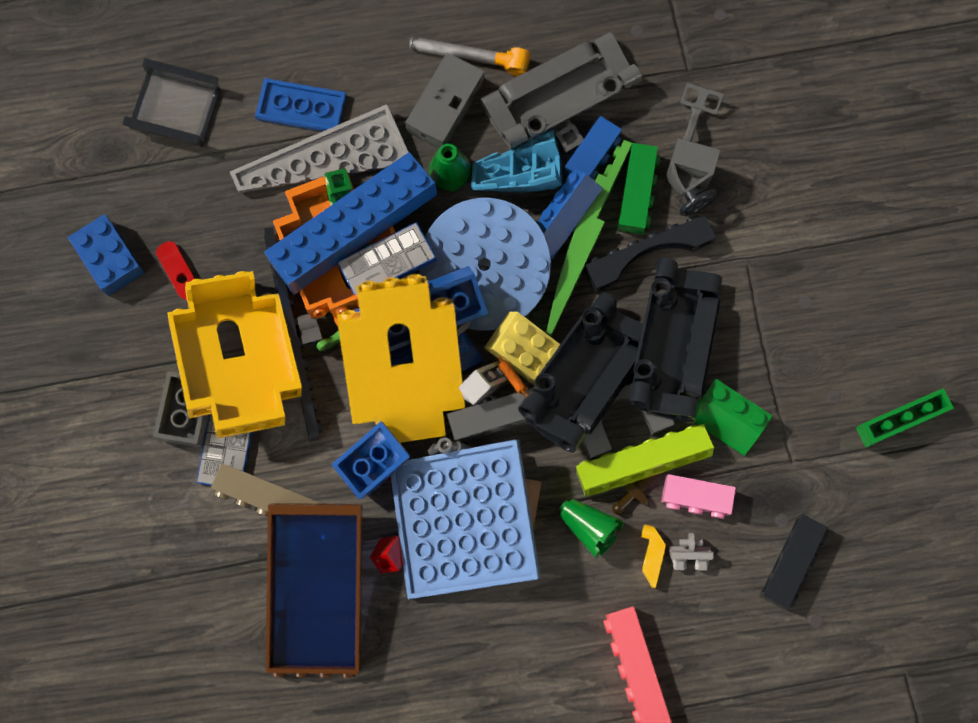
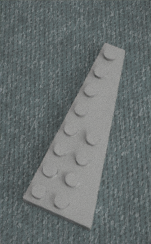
M386 104L232 170L230 174L238 192L241 193L313 181L324 177L326 172L346 168L348 175L384 169L407 154L408 150Z

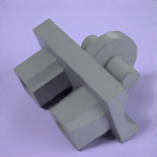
M688 533V539H680V546H669V554L675 570H685L687 559H695L694 567L696 570H708L709 560H713V552H711L710 546H703V540L695 539L694 533Z

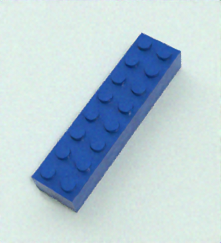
M408 152L264 251L270 264L295 295L338 265V261L352 255L437 195L435 182L411 153Z

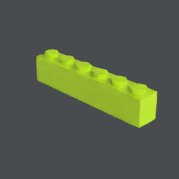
M704 424L699 426L691 425L684 431L678 433L670 432L660 439H648L641 445L635 447L627 446L622 451L614 454L610 452L595 460H584L576 466V472L585 498L712 457L714 447Z

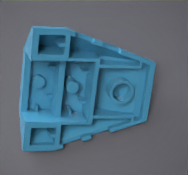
M555 131L544 132L540 136L528 140L529 142L510 149L499 155L496 152L474 162L472 167V189L524 193L547 189L552 190L562 186V162Z

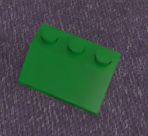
M715 378L699 401L696 421L693 423L697 426L704 424L709 434L745 456L765 429L772 415Z

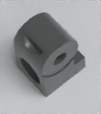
M309 314L297 317L302 342L306 349L316 346L319 341L323 340L317 318H310Z

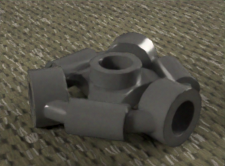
M441 438L437 444H433L428 449L429 456L447 455L454 451L474 448V446L461 442L455 443L448 438Z

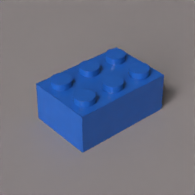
M105 214L67 237L99 288L108 296L145 273L114 223Z

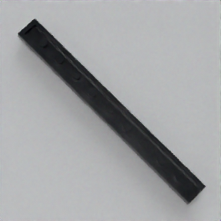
M273 227L264 228L266 249H269L279 242L280 239L278 234H274ZM270 264L276 294L279 293L302 386L301 397L299 398L309 442L319 439V434L322 433V426L320 420L316 421L314 412H317V404L315 399H311L310 391H313L311 378H307L305 370H308L307 359L301 355L300 349H303V342L301 336H297L298 320L291 310L294 307L292 294L288 295L286 288L288 286Z

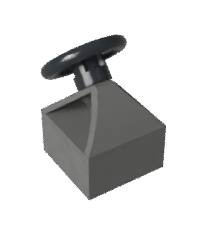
M678 138L666 178L688 201L680 208L679 214L681 216H689L712 203L718 196L717 190L712 189L705 192L701 190L707 189L713 177L720 150Z

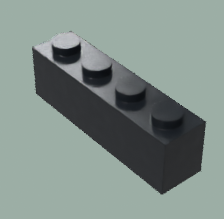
M804 514L797 517L759 597L782 609H789V607L795 605L798 599L796 592L799 586L803 587L808 578L806 571L809 565H814L818 557L816 553L817 548L826 541L828 536L825 533L827 526Z

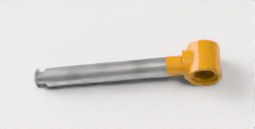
M412 37L410 41L411 50L412 48H417V51L444 56L446 53H449L461 59L504 66V70L513 76H520L528 71L531 53L522 48H512L506 54L422 38L416 40Z

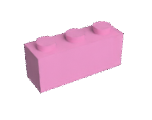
M668 474L665 477L661 503L667 504L666 508L680 510V507L688 508L689 513L702 515V511L711 513V517L724 519L725 516H729L732 513L736 487Z

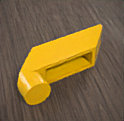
M644 524L641 537L649 539L642 572L651 587L656 588L666 545L653 526Z

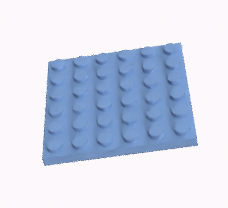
M519 440L454 451L447 455L438 454L406 460L391 475L408 599L540 579Z

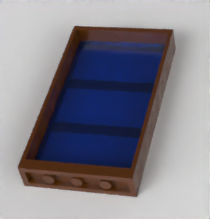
M271 503L268 505L266 673H272L274 677L286 676V673H295L296 677H307L309 674H318L319 677H331L332 674H341V677L351 678L361 671L363 504Z

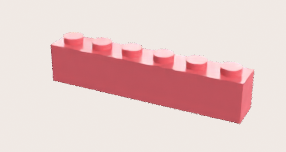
M634 606L607 614V620L603 621L607 634L611 633L614 642L610 643L614 656H619L621 665H618V670L621 678H626L628 684L625 692L628 701H633L636 709L632 711L635 723H671Z

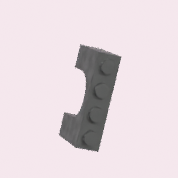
M625 384L613 403H629L632 384ZM640 410L651 436L674 426V422L671 419ZM602 419L592 434H587L582 441L590 460L610 453L612 450L602 425Z

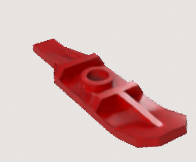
M167 241L158 246L156 255L179 297L187 301L186 282H191L195 278L175 242ZM186 276L187 281L185 283H180V277Z

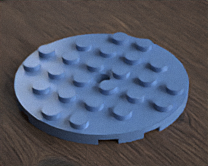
M476 198L463 201L441 214L425 236L437 261L419 270L422 277L426 276L427 282L467 266L475 273L488 314L469 321L471 324L468 327L469 329L495 330L508 312H519L525 317L540 302L546 291L550 279L551 256L545 235L529 214L512 203L495 198ZM483 258H488L491 262L490 268L486 271L481 270L479 267V262Z

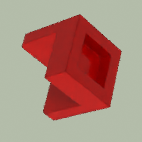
M398 535L381 538L369 557L381 574L399 571L403 564Z

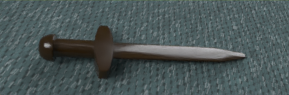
M662 473L639 480L635 485L632 483L624 485L623 487L628 493L618 504L614 503L612 511L616 515H622L624 513L623 510L634 499L646 506L648 500L643 492Z

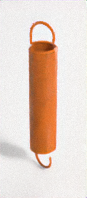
M501 360L499 364L501 371L519 394L527 396L528 394H525L527 387L507 361L502 362Z

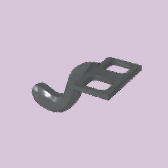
M687 82L680 103L690 106L692 115L683 140L692 142L701 114L704 112L717 114L724 95L723 93ZM688 88L699 91L697 101L694 103L684 99ZM712 94L719 97L716 109L705 106L707 95Z

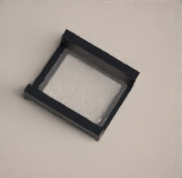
M144 58L142 66L146 76L132 117L125 116L122 124L128 126L129 129H137L203 147L221 91L218 85L219 78Z

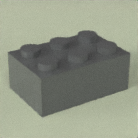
M167 371L153 437L159 441L203 448L209 415L194 418L188 417L180 374Z

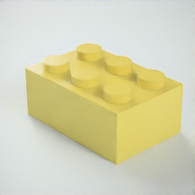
M508 312L484 349L496 358L500 357L502 362L507 361L515 372L535 385L536 377L560 344L519 312Z

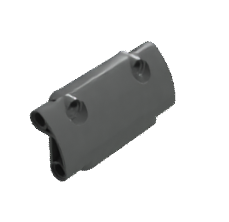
M609 32L592 42L586 41L508 81L499 90L481 98L480 102L501 139L509 149H513L642 81V76L635 64L629 65L615 37ZM605 83L612 84L614 91H608L605 88ZM530 122H537L540 125V130H532L529 125Z

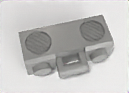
M500 361L475 370L460 385L459 390L466 401L473 405L479 403L489 396L492 397L500 393L510 383L499 368Z

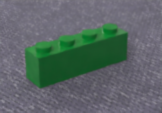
M632 143L618 231L643 235L645 228L650 226L651 215L647 214L648 208H652L654 202L651 188L656 187L657 175H654V169L659 167L661 156L657 154L658 147Z
M942 388L857 426L856 430L866 448L954 409L945 389Z

